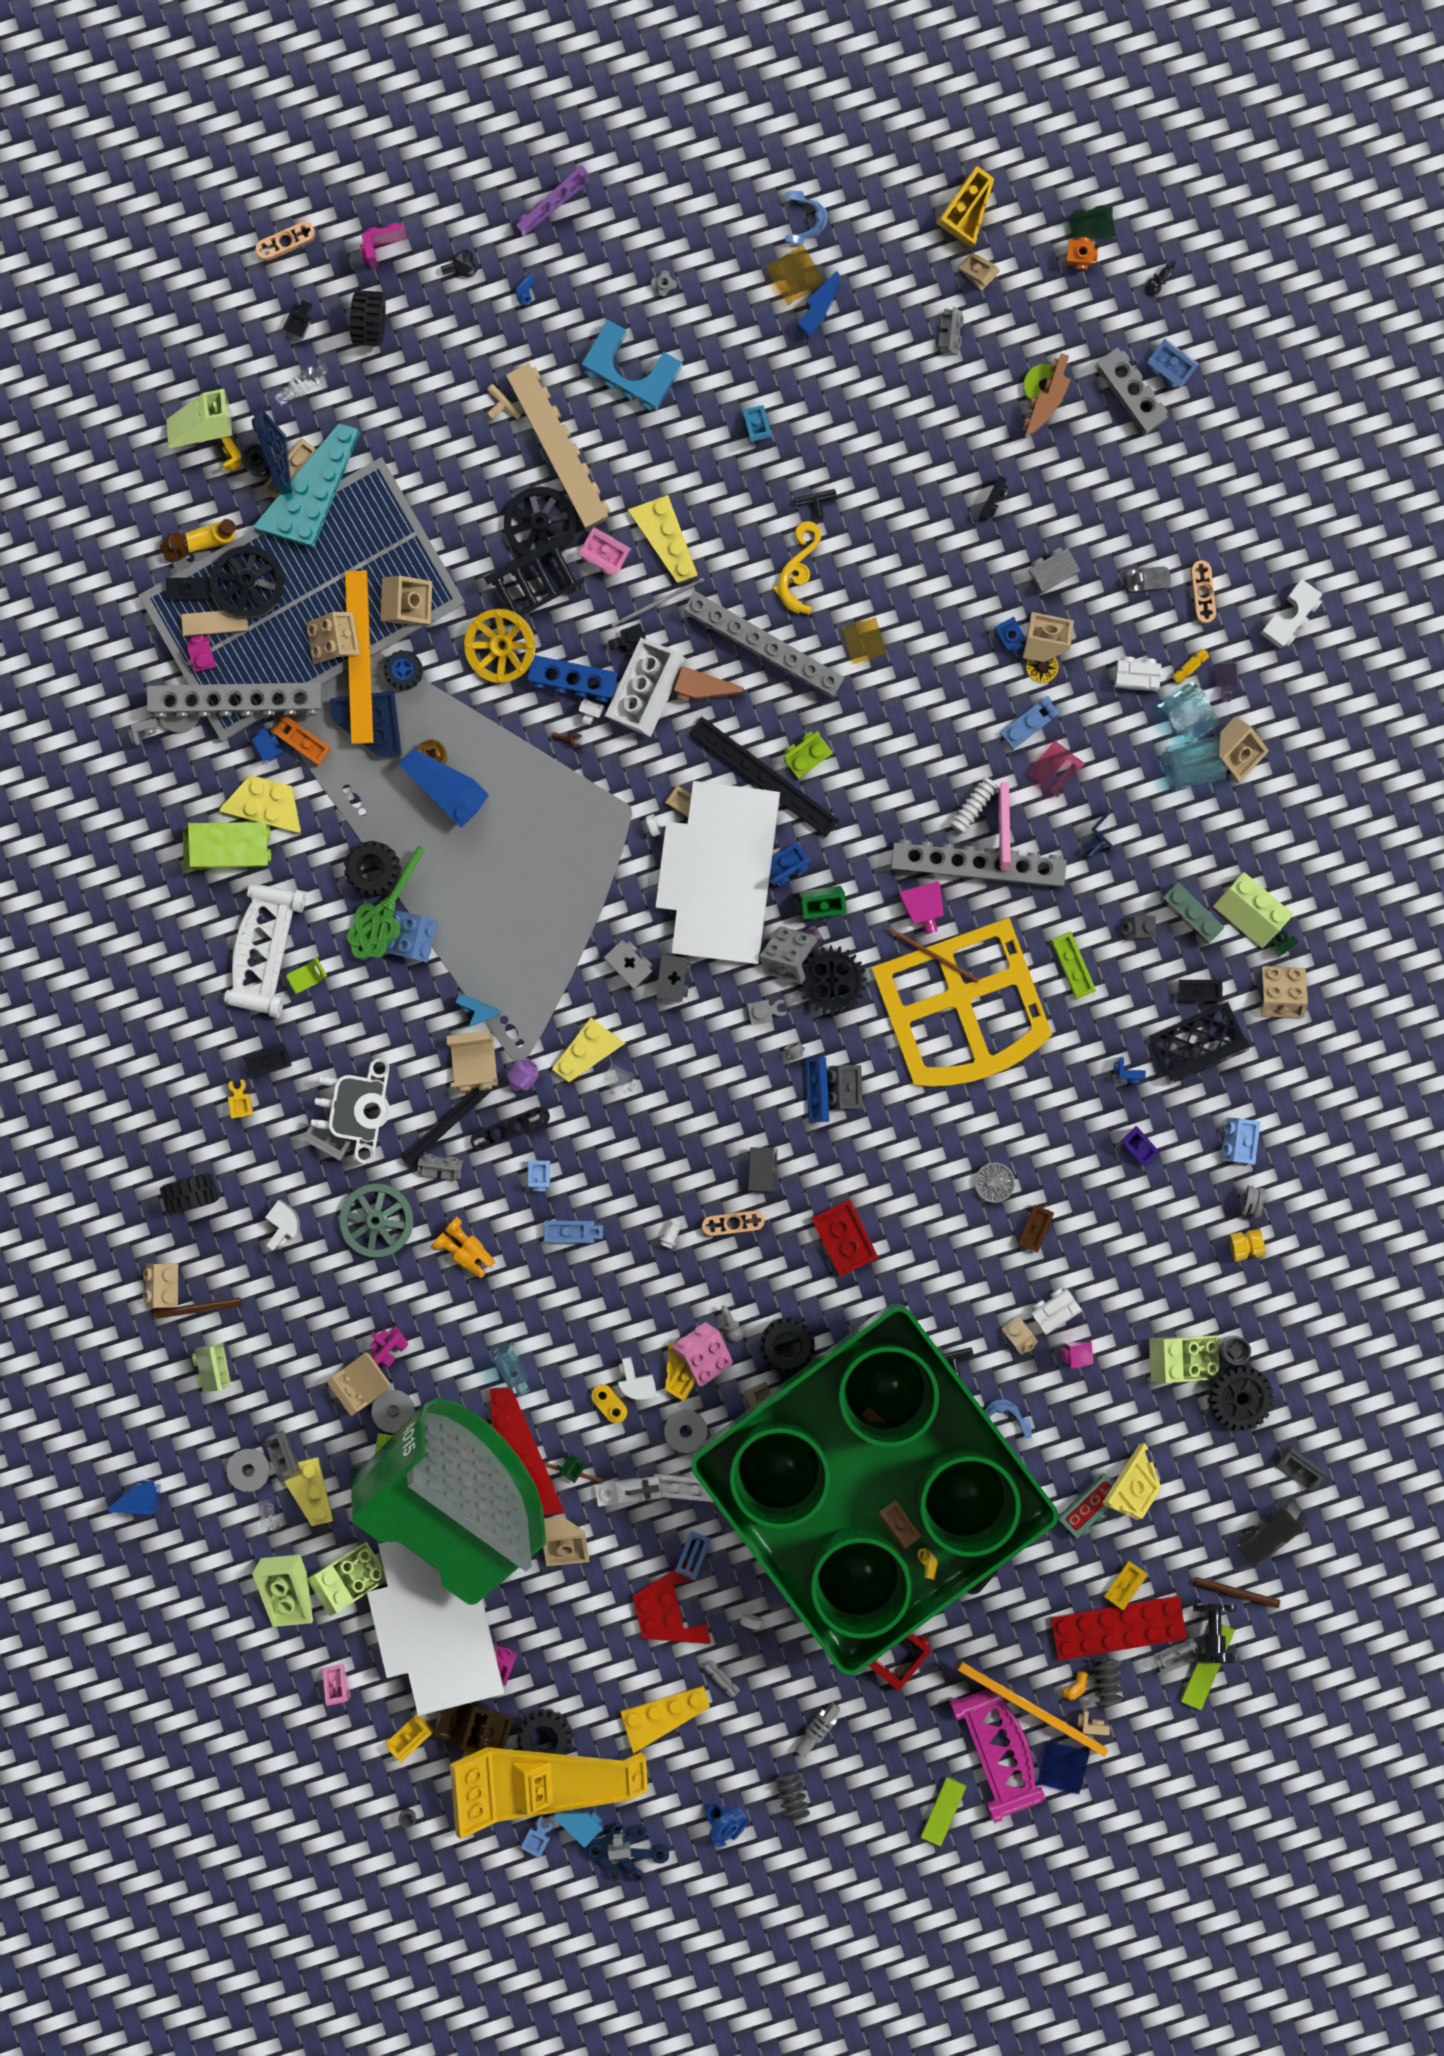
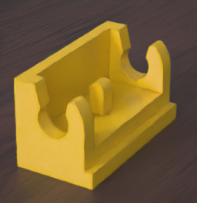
M416 1713L386 1742V1747L402 1763L433 1733L434 1729L422 1716H418Z

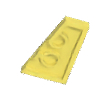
M319 1457L299 1461L298 1464L302 1474L284 1481L311 1526L333 1521Z

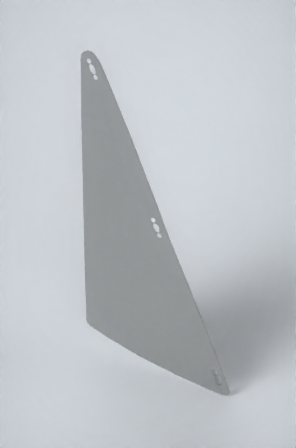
M186 548L185 558L172 561L176 573L212 554V552L204 549L188 553ZM188 554L194 555L195 559L193 562L186 560ZM378 653L371 657L372 693L395 691L402 756L380 758L365 745L352 744L351 734L332 720L330 698L350 696L349 670L323 685L324 711H318V715H305V711L296 712V715H286L332 749L320 766L298 750L296 751L352 827L360 841L380 842L390 846L396 852V856L400 859L399 866H401L399 875L402 874L417 846L425 849L398 897L410 914L438 921L432 943L433 949L465 995L502 1011L501 1015L489 1019L485 1023L514 1061L524 1060L532 1052L556 1009L603 909L623 852L632 817V809L630 805L424 679H421L417 686L412 687L410 690L394 688L386 680L384 674V663L387 661V657ZM304 695L297 699L295 703L298 705L303 704L306 701V696ZM275 712V715L272 716L277 724L283 712ZM287 725L283 732L288 734L292 727ZM427 739L439 741L447 751L445 765L474 779L489 795L478 812L462 828L398 764L413 748L417 750L418 746ZM346 784L351 786L349 793L343 791V786ZM350 793H355L359 796L361 800L359 808H355L349 802L348 795ZM362 807L367 810L365 816H361L358 813ZM372 855V859L383 874V861L378 856ZM501 1016L508 1017L506 1024L500 1022ZM507 1024H512L516 1027L518 1031L517 1039L524 1041L522 1047H517L515 1044L517 1039H512L507 1035L505 1030Z

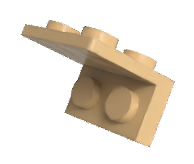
M331 612L306 623L313 664H320L336 657L357 656L360 654L353 612Z
M1262 967L1263 1001L1260 1009L1261 1017L1304 1018L1308 1005L1306 969L1296 967Z

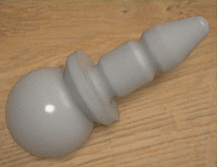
M722 1305V1316L726 1323L724 1329L727 1331L726 1336L729 1341L737 1343L743 1338V1330L739 1327L738 1321H734L732 1315H730V1310L725 1305Z

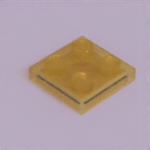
M803 245L766 266V270L788 305L825 283V280Z

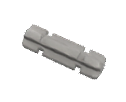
M710 1660L704 1666V1670L709 1675L711 1674L723 1690L726 1689V1693L733 1698L739 1693V1688L731 1683L732 1680L720 1668H717L718 1666L714 1661Z

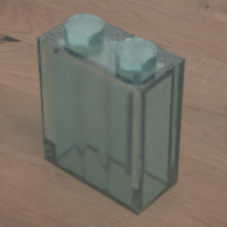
M1215 736L1170 745L1165 748V752L1162 753L1165 765L1168 764L1170 773H1167L1168 785L1173 787V790L1227 779L1224 763L1219 757V737Z

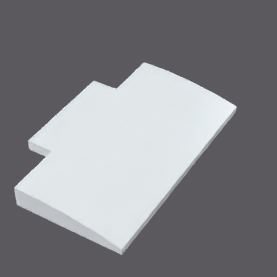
M693 781L688 824L666 821L656 908L677 910L672 953L759 964L780 792Z
M400 1542L378 1544L388 1587L369 1591L367 1595L387 1678L408 1673L418 1716L505 1694L483 1599L474 1605H469L442 1587L440 1571Z

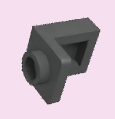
M1134 916L1122 918L1121 929L1123 939L1157 937L1156 917Z

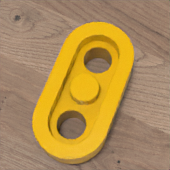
M606 1384L596 1386L592 1392L594 1403L609 1421L613 1423L624 1421L627 1416L626 1405L610 1386ZM600 1392H605L607 1394L606 1399L602 1400L599 1398L598 1394ZM617 1408L620 1410L621 1414L619 1416H614L612 1414V1410Z

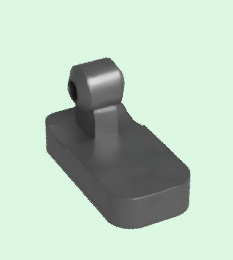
M1164 566L1128 570L1126 573L1127 590L1129 592L1166 589L1171 583L1170 571Z

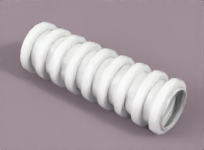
M987 777L982 778V783L979 782V787L974 789V794H970L971 798L966 799L967 803L962 805V810H958L959 814L954 816V821H950L951 826L962 834L967 832L966 828H970L969 824L974 823V818L979 816L978 812H982V807L987 805L986 801H990V796H994V791L999 789L998 785Z

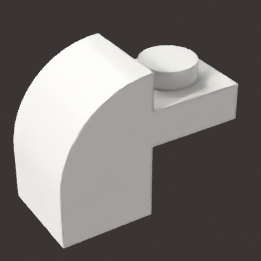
M278 1200L265 1217L279 1228L266 1245L273 1251L277 1248H283L288 1241V1238H286L287 1234L292 1238H296L300 1229L299 1217L294 1209L282 1200Z
M631 1356L622 1358L623 1363L619 1364L621 1376H626V1380L618 1382L622 1392L636 1400L657 1397L653 1374L636 1377Z

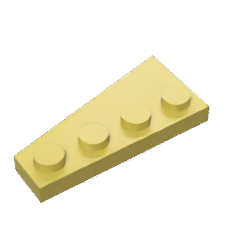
M668 495L628 509L629 514L635 520L677 584L698 577Z

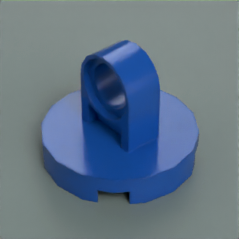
M711 1804L706 1810V1818L713 1826L709 1833V1839L717 1847L727 1845L725 1841L730 1838L734 1841L748 1824L745 1820L748 1816L740 1808L729 1811L724 1805ZM716 1808H719L721 1811V1816L718 1820H715L713 1817V1812Z

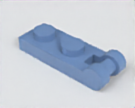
M1046 696L1000 732L1013 750L1061 713L1058 708L1055 709L1052 705V700L1049 696ZM1042 708H1045L1048 712V715L1045 717L1039 712Z

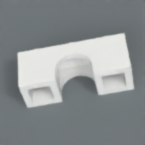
M1301 579L1286 598L1295 608L1294 617L1292 619H1283L1275 614L1260 634L1280 649L1285 645L1289 647L1296 638L1293 633L1297 628L1302 629L1309 620L1306 617L1311 610L1315 612L1322 603L1319 600L1322 593Z

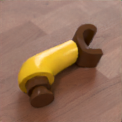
M224 519L215 524L185 533V538L183 533H168V537L163 538L160 545L161 553L164 554L167 561H177L186 557V548L188 553L226 546L235 538L236 525L232 520Z

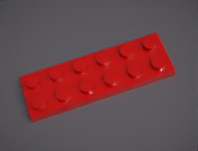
M1179 1595L1128 1603L1124 1610L1118 1606H1110L1050 1617L1058 1661L1187 1639Z

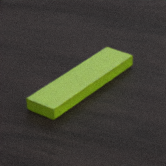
M1222 1624V1636H1226L1227 1651L1235 1629ZM1196 1663L1180 1701L1202 1710L1221 1663Z

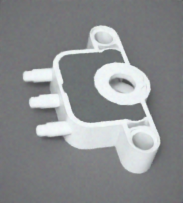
M381 1058L375 1059L370 1063L367 1078L345 1075L339 1079L331 1077H319L318 1083L334 1087L332 1100L315 1098V1105L331 1108L328 1121L312 1119L310 1125L330 1130L336 1137L356 1140L354 1157L360 1163H368L373 1159L379 1127L385 1124L390 1115V1106L384 1098L389 1064ZM376 1062H381L385 1066V1071L380 1075L376 1074L373 1070ZM375 1103L379 1107V1115L375 1119H368L364 1115L363 1109L366 1104ZM363 1147L370 1151V1156L366 1160H362L358 1156V1151Z

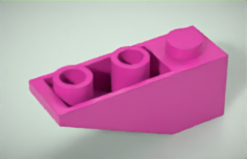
M1091 1341L1065 1342L1064 1348L1060 1349L1061 1361L1065 1362L1070 1368H1079L1093 1364Z

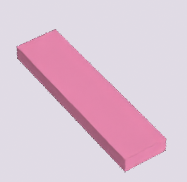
M1001 782L998 790L1001 871H1008L1011 863L1009 782Z

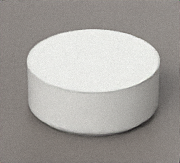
M654 814L646 816L645 819L651 836L660 835V829Z
M742 1614L740 1620L741 1625L751 1629H760L763 1622L761 1618L750 1614Z

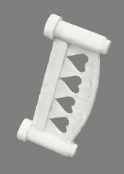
M250 884L247 897H250L252 901L240 924L233 950V988L226 991L224 1002L231 1006L269 1013L270 1017L279 1018L284 999L283 997L275 996L292 914L293 911L303 912L306 892L301 890L292 892L259 884ZM264 906L277 919L260 925L257 922V918L260 916L259 909ZM261 928L272 940L255 946L252 943L255 937V929ZM257 949L267 961L250 967L248 965V959L251 958L250 951ZM252 970L263 982L245 988L243 985V981L246 979L245 972Z

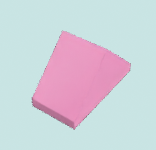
M344 1664L323 1668L326 1706L347 1702L351 1697Z

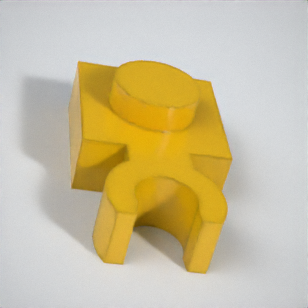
M244 1079L240 1080L241 1087L239 1089L234 1087L233 1081L229 1082V1089L234 1093V1096L228 1097L231 1119L254 1115L251 1095L244 1094L246 1089Z

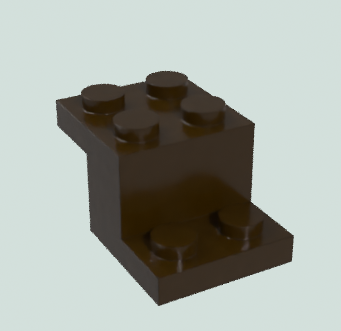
M476 1701L441 1710L432 1735L435 1738L455 1742L461 1750L474 1753L486 1747L504 1749L514 1716L491 1710L486 1703Z

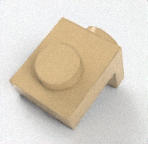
M1019 1316L1002 1328V1331L1021 1355L1031 1351L1035 1344L1038 1343L1033 1333Z

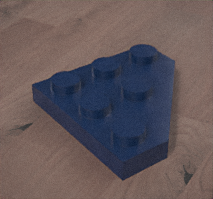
M261 407L253 409L254 418H252V426L257 433L263 456L269 466L273 484L283 494L292 493L286 434Z
M395 691L372 693L374 743L363 745L380 758L402 756ZM350 696L330 698L332 720L351 734Z

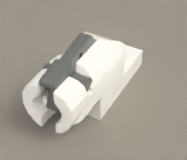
M659 1476L639 1479L637 1477L595 1484L598 1506L662 1498V1490L658 1489L660 1478Z

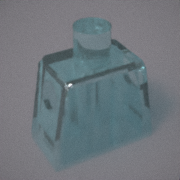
M514 1342L494 1350V1361L508 1388L514 1387L518 1396L529 1392L530 1389L526 1382L529 1380L528 1372Z

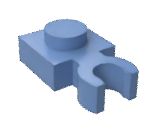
M542 1815L537 1820V1830L531 1827L521 1845V1849L538 1858L541 1857L550 1839L545 1833L549 1832L554 1824V1821L551 1820L550 1824L544 1827L541 1824L544 1817Z

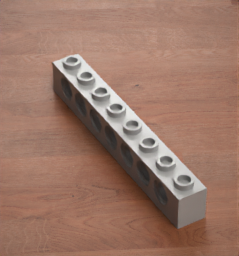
M694 591L684 608V613L832 699L844 681L845 677L696 591Z
M321 682L147 686V712L153 714L154 718H166L167 714H175V717H188V714L197 713V717H210V713H218V716L221 717L232 716V713H240V716H253V712H262L263 716H274L275 712H283V715H296V712L305 711V715H318V711H324L323 684ZM279 694L283 695L284 702L281 705H275L274 697ZM304 694L306 701L301 705L296 704V696ZM239 695L241 697L240 704L232 706L230 703L231 698ZM261 695L263 698L262 703L257 706L253 705V697ZM171 696L175 697V705L172 707H167V698ZM191 696H196L197 704L189 707L187 700ZM212 696L219 697V703L216 706L209 705V699Z
M899 839L898 843L893 844L891 870L1063 887L1065 884L1067 860H1062L1060 855H1049V858H1042L1040 853L1028 852L1027 856L1019 855V851L1010 850L1011 863L1009 870L999 871L994 866L995 861L1000 859L997 849L984 848V852L976 851V847L972 846L954 849L952 844H941V847H933L931 842H920V845H913L911 840ZM910 851H917L920 854V860L917 862L910 861L908 853ZM932 853L940 854L942 858L941 863L933 864L930 861V855ZM952 856H961L963 864L958 867L954 866L951 862ZM976 857L982 858L985 863L984 867L981 869L974 867L973 859ZM1022 861L1027 864V871L1025 873L1017 871V862ZM1039 864H1046L1048 866L1049 872L1047 875H1041L1038 872Z

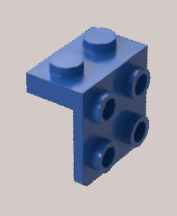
M798 842L772 857L769 880L773 886L778 885L782 887L790 882L791 876L795 874L800 876L809 871L808 866L811 865V862Z

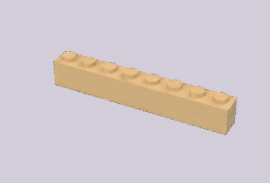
M528 363L506 374L508 382L585 530L587 531L608 520L607 513L610 512V509L605 500L600 501L597 494L601 492L595 481L591 483L588 477L591 473L586 463L581 464L578 458L581 454L575 443L571 445L568 439L571 434L567 426L560 424L558 418L561 415L556 405L551 406L548 400L551 396L546 386L541 387L538 381L541 379V376L536 367L531 368Z

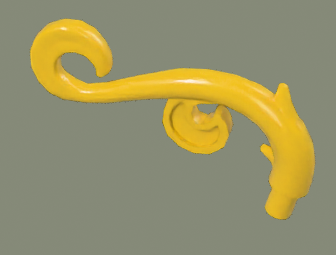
M806 521L797 526L795 530L796 539L801 545H806L803 534L810 531L814 533V540L808 547L788 561L779 576L778 587L772 586V589L777 593L786 608L797 614L801 612L810 615L812 607L802 604V601H798L797 595L794 594L792 596L788 588L789 577L794 571L799 573L798 576L792 577L796 585L802 586L809 581V568L800 562L817 547L821 540L822 534L818 525Z

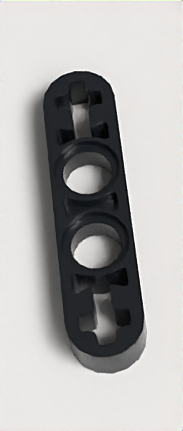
M536 1107L477 1131L471 1137V1145L476 1150H486L542 1127L549 1122L550 1112L545 1107ZM538 1110L541 1113H546L544 1122L541 1123L540 1120L533 1121L535 1126L530 1127V1121L526 1117L527 1114H530L532 1118L537 1116ZM519 1118L524 1119L527 1123L523 1131H518L514 1126L515 1121ZM501 1126L506 1129L507 1134L505 1138L498 1139L495 1137L494 1131L497 1127ZM490 1130L491 1137L495 1142L491 1144L489 1139L484 1142L483 1147L475 1145L474 1141L477 1140V1136L486 1137L488 1136L486 1131Z

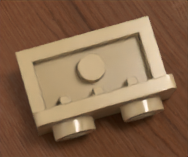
M146 1264L143 1272V1278L146 1281V1290L143 1292L145 1306L151 1308L178 1307V1264Z

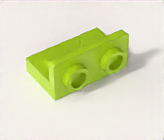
M812 731L802 738L803 742L796 747L793 744L784 751L786 755L783 757V760L798 780L833 754L818 731L814 734Z

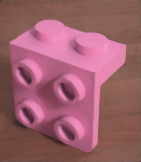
M706 1322L697 1326L694 1331L682 1337L672 1346L674 1353L686 1361L696 1384L700 1387L718 1376L733 1363L720 1332Z

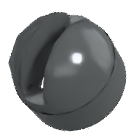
M406 1808L400 1812L398 1822L404 1828L412 1827L416 1821V1813L412 1809Z

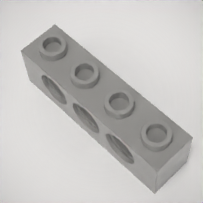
M1117 347L1096 363L1095 368L1140 431L1146 436L1167 420L1168 416L1166 414H1168V411L1162 403L1158 404L1155 400V393L1149 385L1145 386L1141 380L1143 377L1139 370L1132 368L1127 353L1124 350L1120 351ZM1123 369L1126 376L1123 378L1116 376L1115 370ZM1135 386L1138 389V394L1131 395L1127 388ZM1143 403L1148 404L1151 407V411L1148 413L1143 412L1140 409V405Z

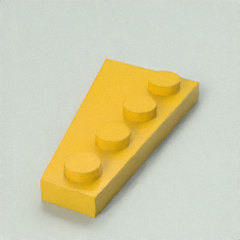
M704 1685L621 1710L633 1754L710 1708Z

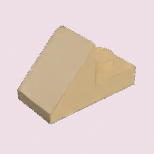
M973 252L958 267L980 290H983L1000 272L996 265Z

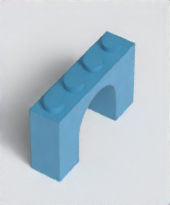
M607 320L582 363V368L585 370L584 373L593 379L596 377L602 379V383L610 389L617 388L621 390V394L629 400L635 398L641 402L640 405L649 411L651 409L657 411L683 367L682 362L663 352L653 371L646 378L638 381L624 379L616 372L613 361L618 349L627 336V332L622 327Z

